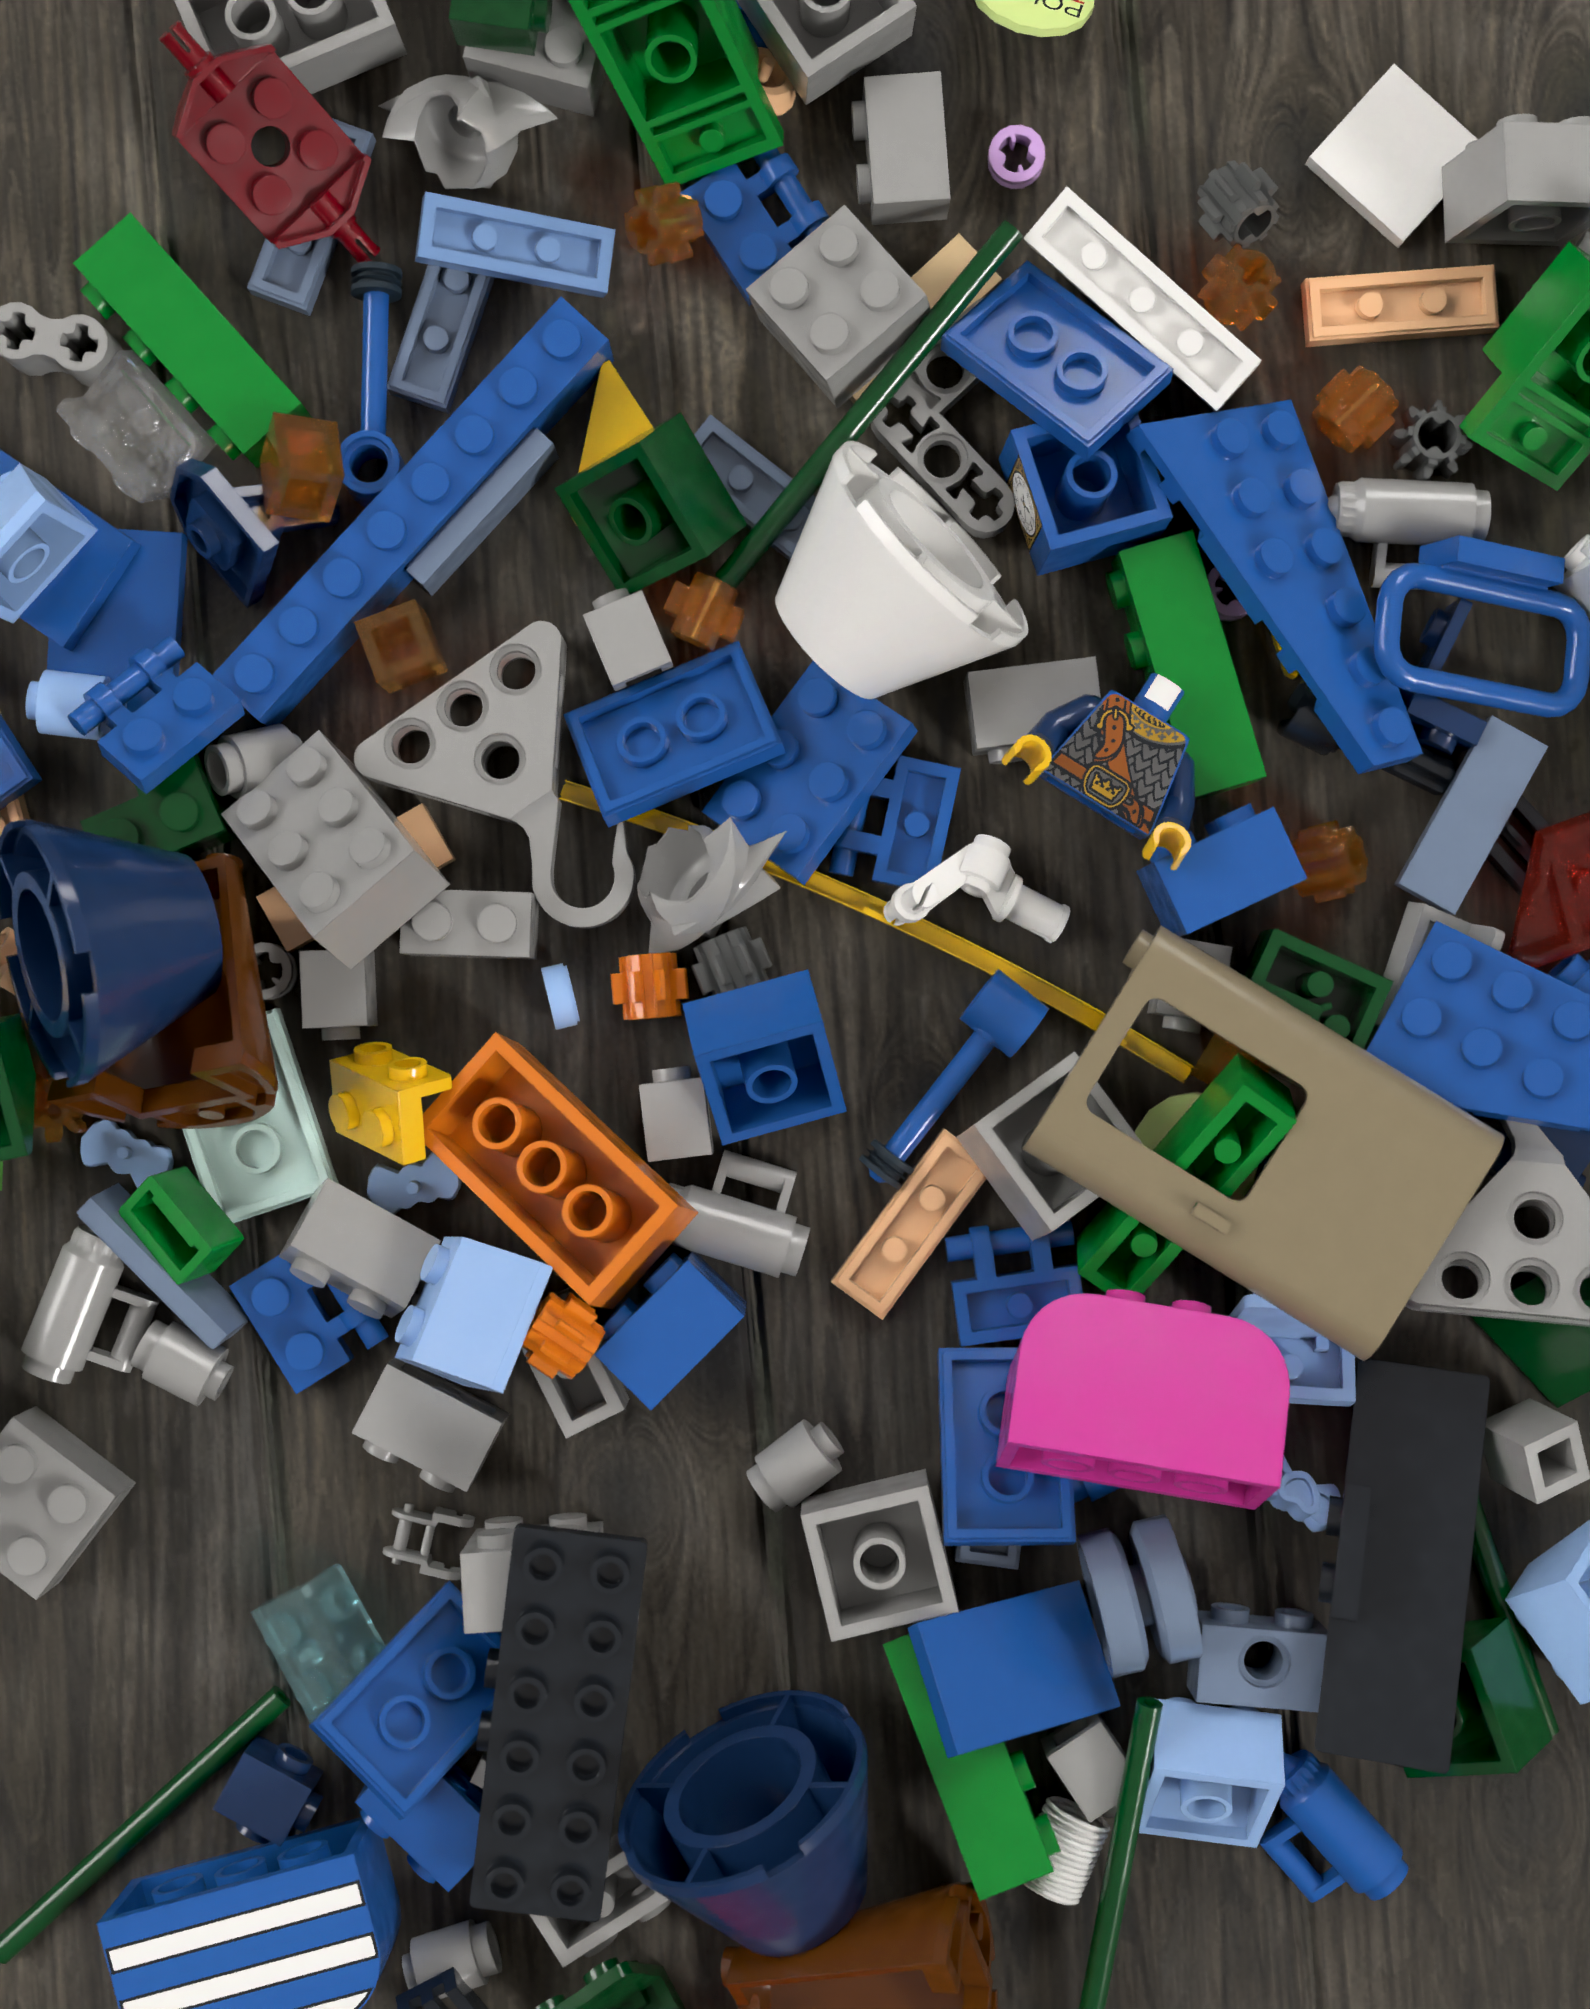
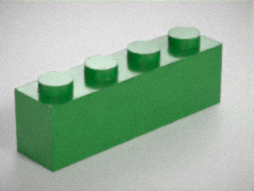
M131 212L73 262L75 267L89 281L80 289L83 295L106 320L117 312L131 329L122 338L148 367L158 359L173 375L164 385L190 414L200 406L216 423L207 433L232 461L243 453L258 469L313 420V417L297 397Z
M1193 529L1119 551L1111 562L1113 571L1106 573V584L1114 608L1116 610L1124 608L1131 632L1124 634L1126 653L1133 670H1143L1145 680L1148 679L1151 673H1156L1172 681L1185 692L1166 723L1190 738L1186 752L1190 754L1195 762V800L1253 784L1267 776Z
M1238 1052L1152 1151L1229 1198L1296 1124L1297 1119L1290 1089ZM1107 1202L1077 1236L1078 1274L1104 1292L1112 1289H1123L1143 1294L1183 1249Z
M907 1634L882 1644L979 1901L1054 1872V1865L1050 1856L1061 1852L1047 1813L1034 1817L1025 1794L1026 1791L1036 1788L1022 1749L1010 1753L1006 1742H1002L947 1759L910 1635Z

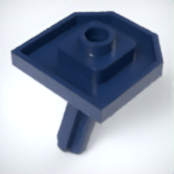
M193 458L177 466L175 470L170 500L187 538L247 609L263 597L282 533L335 526L340 520L338 498L328 488L277 494L274 482L232 487L216 467Z

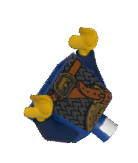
M1150 674L1134 701L1111 689L1103 698L1084 694L1046 712L1027 735L1022 736L1014 743L1001 760L1005 766L1014 757L1025 760L1030 767V774L1023 781L1026 785H1030L1040 777L1139 840L1149 837L1152 830L1155 829L1142 850L1144 859L1150 860L1156 848L1163 847L1169 850L1173 857L1170 869L1177 870L1191 847L1188 829L1195 808V762L1190 754L1186 752L1190 738L1166 723L1185 692L1175 683L1159 674Z

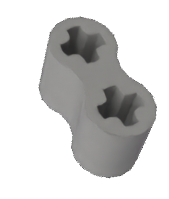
M10 302L0 306V355L19 372L29 376H42L50 372H65L74 376L81 384L91 388H103L113 384L120 377L125 366V354L119 342L95 318L85 314H73L63 319H50L40 315L32 306L22 302ZM33 331L35 333L33 340H28ZM19 339H22L20 346L18 348L17 343ZM95 342L98 348L96 352H91ZM85 351L82 360L79 359L80 352Z

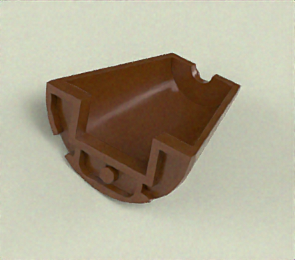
M212 853L203 860L195 861L209 887L221 933L223 970L220 986L216 993L83 1085L67 1087L66 1081L71 1080L69 1077L57 1080L53 1078L47 1102L77 1113L124 1123L126 1113L139 1119L153 1117L157 1119V1127L176 1129L233 1126L256 1120L272 1110L275 1106L278 1079L242 876L244 863L239 857L226 853Z
M955 1882L858 1910L850 1921L830 1939L799 1954L769 1957L754 1953L740 1945L725 1947L721 1959L722 1983L730 1991L738 2005V2009H998V1990L992 1989L993 1978L990 1974L991 1961L995 1959L992 1926L985 1899L979 1901L973 1882Z

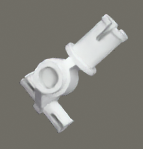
M979 834L975 837L973 843L960 849L918 880L898 888L893 893L891 900L884 906L883 912L887 922L891 923V921L896 919L894 922L895 926H900L904 923H915L924 918L933 907L961 887L964 892L974 897L983 898L993 920L1002 922L1004 919H1007L1044 938L1046 942L1052 943L1062 933L1070 915V907L1065 904L1061 905L1023 885V878L1015 874L1008 858L1011 848L996 837Z

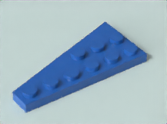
M1292 400L1138 424L1125 435L1136 453L1139 455L1146 451L1165 478L1159 486L1173 505L1181 501L1199 527L1198 543L1254 624L1263 620L1277 640L1282 650L1277 652L1276 656L1287 672L1290 674L1297 669L1317 698L1314 711L1356 772L1362 774L1406 763L1423 754L1399 688L1392 685L1381 673L1374 657L1373 638L1375 623L1341 532L1336 528V518L1329 510L1327 494Z
M1436 921L1366 1051L1460 1109L1472 1112L1473 1115L1575 1132L1580 1130L1590 1131V995Z

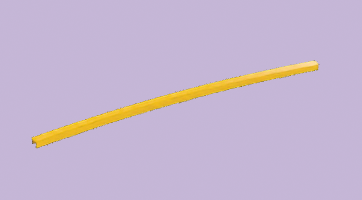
M565 780L566 784L563 785L560 800L601 813L592 788ZM656 809L625 820L662 834L666 833L668 827L688 830V825H698ZM768 860L763 867L770 875L867 915L990 975H993L996 970L1000 969L1039 1001L1093 1031L1097 1029L1105 1016L1104 1012L1059 987L925 919H920L915 923H904L900 926L894 925L896 919L891 921V923L887 922L883 912L886 901L815 871L806 884L802 885ZM1131 1028L1119 1045L1181 1083H1184L1183 1080L1187 1079L1191 1068H1194L1190 1063Z

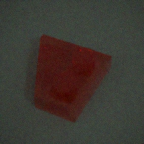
M1590 811L1535 831L1508 952L1509 956L1533 968H1538L1590 949Z

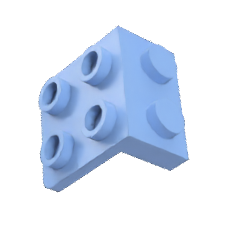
M1255 1293L1245 1295L1229 1316L1256 1326L1280 1350L1289 1373V1403L1351 1407L1356 1402L1355 1356Z

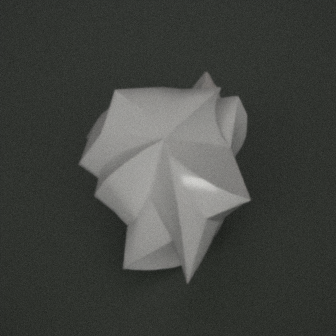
M444 74L429 77L407 88L401 95L378 106L391 111L382 138L414 141L425 171L437 174L445 189L491 188L494 182L507 174L518 150V133L522 130L558 119L548 108L526 93L500 82H487L480 76L471 78Z
M731 817L714 831L705 825H688V830L668 827L666 833L657 844L648 846L641 878L637 884L640 903L648 919L651 921L648 954L679 950L700 936L711 939L715 938L717 931L724 921L779 890L781 887L763 867L787 831L748 846Z

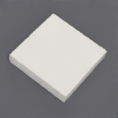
M1393 64L1310 155L1305 165L1392 244L1399 248L1443 199L1442 166L1464 151L1465 146L1477 140V138L1398 66Z

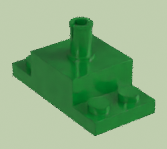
M568 0L667 189L784 145L783 128L758 78L759 49L736 0Z
M1570 241L1538 281L1532 285L1533 287L1527 291L1525 297L1482 349L1501 371V375L1459 425L1469 439L1556 491L1561 488L1590 454V255Z

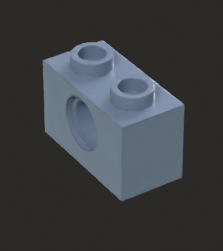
M1226 1602L1212 1603L1211 1611L1198 1610L1197 1615L1202 1636L1203 1655L1202 1657L1188 1660L1186 1683L1196 1702L1318 1712L1328 1630L1319 1620H1313V1613L1296 1608H1276L1274 1617L1249 1615L1250 1608ZM1260 1641H1267L1273 1644L1272 1656L1266 1664L1260 1667H1249L1244 1664L1245 1653L1251 1645Z

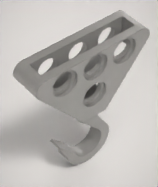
M536 621L360 743L354 753V764L360 774L375 783L523 827L530 841L532 888L540 906L552 918L570 927L581 929L596 928L613 921L628 906L635 889V867L629 856L625 821L618 823L616 828L612 858L614 884L609 895L595 906L577 908L566 904L556 892L554 886V865L562 806L558 797L567 644L555 625L547 621ZM517 659H527L533 662L535 665V676L528 686L522 689H510L504 686L503 672L510 662ZM466 695H474L481 698L483 705L482 714L475 723L469 726H457L453 723L451 710L459 698ZM416 731L427 733L430 740V748L427 755L416 763L403 762L399 749L404 737ZM500 747L515 748L520 758L519 766L515 773L504 779L491 777L488 772L487 763L492 752Z
M1499 1119L1511 1142L1510 1160L1466 1206L1405 1307L1415 1311L1590 1327V1308L1584 1304L1580 1296L1581 1282L1584 1279L1590 1278V1197L1565 1165L1563 1155L1537 1125ZM1523 1207H1532L1540 1210L1548 1220L1549 1231L1547 1236L1532 1239L1522 1235L1514 1223L1515 1211ZM1451 1266H1463L1471 1270L1478 1282L1476 1295L1467 1299H1459L1450 1295L1442 1283L1443 1271ZM1518 1272H1530L1537 1275L1545 1286L1544 1301L1537 1305H1527L1518 1301L1510 1287L1512 1276Z

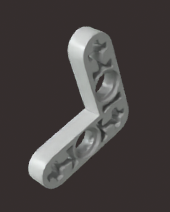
M981 298V299H979L978 301H976V302H974L973 304H971V305L955 320V322L951 325V327H952L956 322H958L964 315H966L973 307H975V306H976L981 300H983L984 298ZM940 339L888 402H891L897 408L902 407L906 403L912 406L909 421L920 434H922L927 424H930L935 430L925 435L916 446L915 451L911 453L905 447L912 443L913 435L900 423L893 425L891 428L885 425L888 414L886 406L871 423V429L877 439L967 533L983 539L995 537L1004 531L1013 516L1015 507L1014 496L1007 483L943 417L980 380L961 366L963 377L952 388H939L930 382L926 372L929 363L937 357H949L940 350ZM937 445H946L954 449L960 460V467L956 473L945 478L935 477L929 473L924 465L923 458L930 448ZM970 470H974L978 477L972 479L970 487L979 497L986 499L993 494L1000 500L995 510L999 518L995 521L987 515L979 520L972 517L971 513L975 502L964 489L961 490L957 499H954L948 493L962 484Z

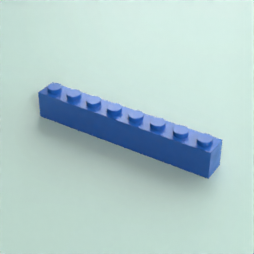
M560 296L212 675L242 701L243 707L258 721L266 726L281 723L413 580L406 571L409 562L532 429L535 430L536 428L546 435L598 379L602 364L608 360L613 363L614 357L609 339Z

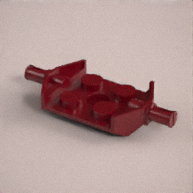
M180 20L170 26L168 29L185 46L187 51L184 50L170 32H164L158 41L163 43L187 70L184 75L188 78L177 107L172 130L173 137L274 247L282 249L329 236L331 239L337 238L358 263L372 261L355 240L373 257L378 255L381 248L356 223L354 215L372 159L355 146L274 52L276 48L272 44L265 43L240 48L213 56L210 51L205 52L183 27ZM265 126H273L279 130L284 137L286 146L280 161L271 165L259 163L251 149L254 134Z

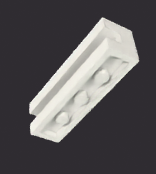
M1067 186L1023 238L1032 249L1134 340L1174 369L1173 374L1215 412L1222 408L1261 363L1259 357Z

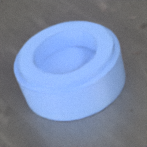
M563 963L541 968L555 1029L558 1030L577 1025L580 1019L567 965L563 966Z

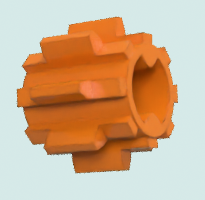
M650 953L618 957L620 973L610 974L613 1004H622L623 1020L681 1016L680 1000L689 999L687 969L677 967L676 953Z
M550 1292L539 1303L522 1344V1347L528 1350L525 1354L528 1357L526 1362L550 1379H553L558 1371L570 1380L573 1379L586 1366L604 1337V1327L595 1322L598 1316L595 1314L596 1310L571 1292L565 1300Z

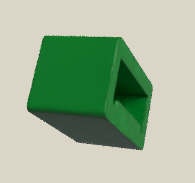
M186 1166L148 1176L118 1211L124 1221L178 1285L214 1272L244 1240L243 1234Z

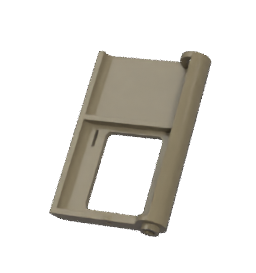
M1161 925L1154 935L1142 930L1122 961L1123 964L1132 969L1125 984L1022 1149L1362 1361L1367 1360L1387 1336L1501 1150L1505 1138L1504 1135ZM1151 999H1159L1297 1083L1305 1092L1306 1099L1296 1115V1124L1281 1139L1249 1193L1241 1200H1232L1094 1115L1087 1107L1088 1095L1140 1011Z

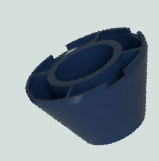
M30 819L13 821L4 827L0 836V919L11 917L13 919L18 954L6 956L18 1006L31 1041L50 1075L55 1080L69 1077L71 1080L66 1081L67 1087L83 1085L216 993L222 978L223 951L215 905L202 872L193 859L186 854Z
M785 1690L763 1693L731 1703L718 1709L722 1720L705 1728L692 1738H689L685 1730L675 1736L649 1761L635 1780L623 1804L618 1826L619 1844L625 1853L630 1869L642 1883L752 1952L769 1957L799 1954L830 1939L854 1916L863 1901L867 1888L868 1753L864 1734L859 1725L850 1716L846 1707L839 1701L817 1692Z

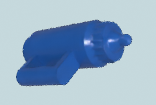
M1305 1749L1296 1751L1291 1755L1283 1751L1285 1786L1279 1798V1805L1288 1817L1263 1834L1259 1842L1261 1847L1311 1903L1320 1900L1345 1882L1354 1892L1365 1893L1372 1901L1380 1900L1392 1893L1402 1883L1408 1873V1865L1402 1859L1403 1850L1327 1763L1320 1762L1311 1752ZM1300 1831L1332 1866L1321 1875L1289 1840Z

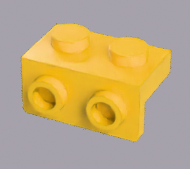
M386 1042L363 1043L354 1047L353 1054L329 1060L332 1095L329 1098L328 1109L336 1132L403 1166L426 1159L421 1097L451 1089V1074L428 1065L427 1060L424 1058L410 1057L392 1049L391 1044Z

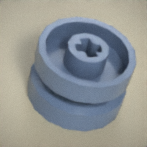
M1165 1514L1133 1521L1128 1537L1132 1565H1128L1120 1540L1109 1528L1076 1535L1078 1555L1091 1612L1112 1678L1145 1670L1149 1658L1145 1627L1147 1626L1150 1627L1159 1654L1169 1664L1199 1658L1203 1655L1202 1636L1193 1584L1186 1561L1180 1552L1174 1531Z

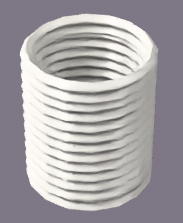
M1051 1796L1045 1800L1046 1803L1042 1808L1043 1812L1039 1816L1047 1813L1061 1852L1050 1856L1054 1865V1872L1024 1883V1885L1035 1893L1056 1903L1067 1906L1077 1905L1093 1872L1092 1869L1098 1860L1097 1857H1099L1100 1851L1103 1848L1102 1845H1104L1105 1839L1108 1837L1107 1833H1109L1110 1827L1102 1817H1098L1089 1823L1076 1802L1058 1796Z

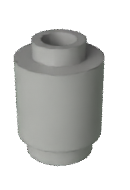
M280 723L222 736L217 744L206 748L204 764L207 778L211 787L218 795H231L239 799L259 785L277 765L303 743L296 734L291 733L285 725Z
M155 1320L142 1337L131 1361V1366L143 1371L142 1379L195 1406H199L206 1397L214 1401L217 1400L234 1369V1366L226 1363L229 1349L222 1345H219L214 1350L209 1348L192 1330L175 1321L168 1326L159 1320Z
M803 1419L755 1456L756 1464L748 1469L746 1474L754 1490L764 1503L774 1512H778L786 1505L794 1508L841 1472L842 1467L837 1458L844 1453V1450L838 1439L823 1422L813 1427L807 1420Z
M472 1919L411 1938L410 1953L402 1956V1968L408 1989L452 1967L458 1971L464 1982L472 1989L488 1984L489 1976L502 1972L500 1948L490 1921L475 1924ZM443 1993V1994L439 1995L438 1997H439L440 1999H443V1998H446V1997H448V1996H447L445 1993Z

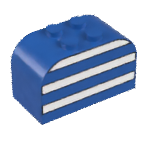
M362 1817L289 1836L281 1847L269 1842L131 1879L97 1922V1928L119 2009H361L372 1995L397 1940L401 1925V1906L384 1840L366 1825Z

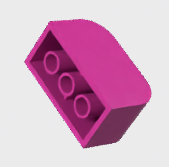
M1123 1289L1106 1291V1296L1073 1294L1061 1297L1046 1305L1033 1317L1009 1368L995 1467L1252 1510L1258 1508L1281 1487L1290 1380L1288 1369L1280 1350L1262 1330L1238 1318L1212 1314L1211 1306L1205 1303L1177 1300L1172 1302L1171 1307L1145 1303L1146 1297L1143 1294Z

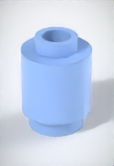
M46 669L43 671L39 681H31L29 683L26 694V716L30 720H36L37 730L40 734L99 740L111 731L106 724L100 723L87 735L83 736L73 727L67 715L85 702L84 693L99 682L107 685L111 682V679L106 676Z

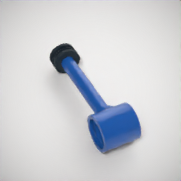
M376 261L360 262L351 267V276L353 277L351 279V296L363 301L361 429L348 436L341 443L335 458V466L339 478L352 498L364 507H367L405 466L399 451L392 442V438L386 436L389 303L399 301L402 298V289L400 288L402 286V269L390 263ZM379 458L388 462L387 470L379 480L370 483L358 480V471L366 461Z
M1000 969L996 970L959 1018L974 1030L972 1035L887 1144L883 1145L874 1139L870 1144L875 1149L873 1151L867 1149L870 1153L868 1157L864 1154L860 1156L859 1160L869 1168L870 1176L878 1183H888L899 1190L902 1184L898 1180L900 1178L906 1180L903 1176L904 1172L911 1175L914 1171L905 1162L991 1050L996 1047L1007 1057L1011 1058L1030 1037L1049 1008Z

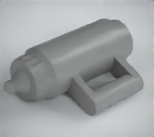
M1361 477L1355 482L1342 481L1336 483L1332 496L1328 498L1329 510L1336 518V528L1340 530L1342 537H1349L1355 542L1373 543L1369 572V585L1371 588H1380L1391 571L1405 564L1386 563L1388 544L1427 545L1458 535L1485 540L1491 520L1490 493L1488 490H1476L1473 483Z
M724 1150L712 1190L692 1184L685 1187L673 1183L669 1184L699 1212L671 1244L779 1278L780 1272L796 1277L810 1232V1227L796 1223V1216L785 1213L797 1172ZM726 1177L781 1193L776 1210L722 1194Z
M78 1225L74 1229L70 1241L62 1246L21 1347V1351L26 1354L21 1365L25 1371L41 1379L60 1384H70L74 1373L82 1371L87 1360L121 1372L130 1373L133 1368L131 1361L135 1350L148 1330L159 1304V1300L150 1295L118 1285L124 1270L123 1261L87 1225ZM115 1298L129 1303L130 1306L112 1351L108 1352L93 1347L111 1299Z

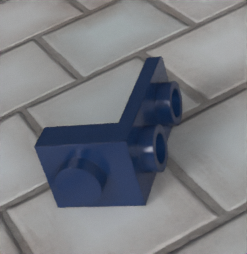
M1459 598L1448 605L1445 610L1438 607L1434 610L1420 636L1419 642L1427 645L1418 667L1442 670L1473 605L1472 602ZM1399 688L1414 731L1419 733L1417 736L1419 744L1434 752L1449 756L1452 755L1453 751L1461 753L1477 746L1488 722L1434 696L1409 692Z

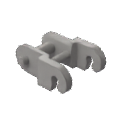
M405 1503L404 1508H393L392 1515L399 1518L393 1546L383 1547L382 1551L384 1555L392 1558L391 1563L400 1565L402 1560L421 1565L420 1574L446 1580H460L461 1568L451 1567L446 1569L444 1568V1563L432 1560L430 1548L434 1531L439 1522L471 1528L474 1525L475 1517L468 1514L458 1516L455 1510L437 1507L433 1514L413 1510L414 1504ZM412 1522L426 1525L420 1551L407 1548Z

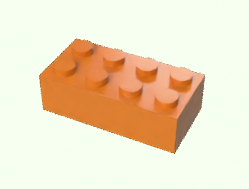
M495 1032L452 1080V1088L443 1091L423 1113L425 1145L544 1262L553 1267V1270L588 1305L613 1310L699 1213L526 1048Z

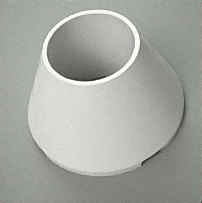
M847 441L833 455L775 597V604L781 619L804 651L820 668L844 688L862 698L874 699L1012 648L1028 635V624L1024 612L1016 599H1013L1006 606L993 586L1002 576L977 543L940 503L902 469L897 467L890 475L886 474L871 463L878 455L875 450L859 442Z

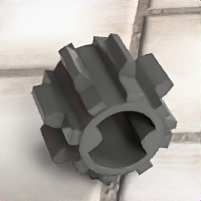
M1235 160L1228 161L1226 166L1218 170L1216 168L1208 174L1209 178L1204 185H1200L1197 191L1200 197L1197 203L1205 212L1198 220L1200 225L1214 242L1224 237L1231 247L1238 244L1241 249L1248 248L1250 243L1258 239L1260 241L1268 235L1267 232L1272 224H1276L1279 215L1275 212L1279 205L1271 197L1277 191L1278 186L1262 167L1252 171L1245 162H1241L1238 165Z
M1437 400L1427 412L1425 409L1419 412L1417 408L1410 406L1401 415L1405 426L1402 429L1394 430L1387 437V442L1393 445V450H1398L1399 459L1393 466L1394 470H1402L1406 467L1414 472L1413 477L1416 480L1427 481L1432 473L1434 476L1440 473L1445 479L1451 477L1458 471L1455 459L1458 456L1465 455L1473 446V443L1466 440L1467 435H1462L1461 428L1459 427L1466 418L1465 414H1458L1454 418L1446 413L1447 407H1443L1442 400ZM1418 435L1422 439L1433 435L1438 440L1440 449L1436 446L1428 450L1424 449L1419 442Z
M746 926L719 935L693 948L699 963L691 968L703 995L712 992V995L769 980L765 969L773 965L762 938L759 937L752 940Z

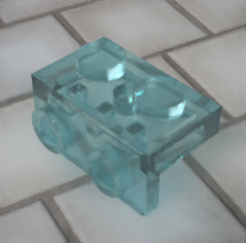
M340 1564L328 1567L308 1582L265 1601L250 1612L310 1723L385 1646Z

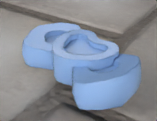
M98 1120L81 1137L80 1154L85 1166L97 1167L108 1164L117 1174H130L137 1188L148 1176L173 1169L174 1159L172 1151L168 1146L155 1145L149 1139H138L131 1130L121 1129L115 1121Z
M432 1152L423 1164L411 1163L402 1168L401 1171L383 1164L375 1165L368 1177L367 1196L372 1203L395 1215L402 1208H411L417 1202L430 1203L437 1198L453 1200L461 1188V1179Z
M1284 1456L1281 1487L1266 1501H1269L1276 1509L1287 1511L1294 1520L1304 1522L1312 1532H1320L1326 1530L1330 1496L1341 1497L1334 1484L1316 1485L1314 1479L1307 1472L1292 1471Z

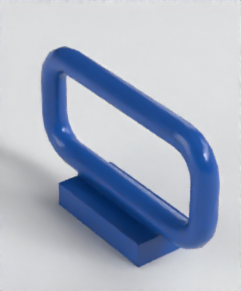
M1462 535L1420 546L1418 563H1406L1391 571L1380 587L1376 605L1373 644L1374 657L1381 673L1392 685L1414 693L1541 717H1561L1574 710L1586 694L1590 677V621L1586 611L1574 598L1561 592L1548 590V587L1563 584L1565 558ZM1411 589H1421L1558 619L1566 632L1564 673L1560 688L1556 692H1546L1409 664L1403 658L1400 651V632L1405 595Z

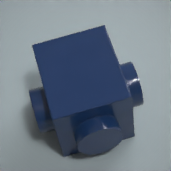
M257 1735L241 1756L213 1810L236 1822L237 1830L248 1839L262 1844H267L271 1841L281 1847L293 1827L304 1833L324 1797L313 1790L324 1771L312 1765L314 1762L312 1757L301 1748L288 1743H281L278 1746Z

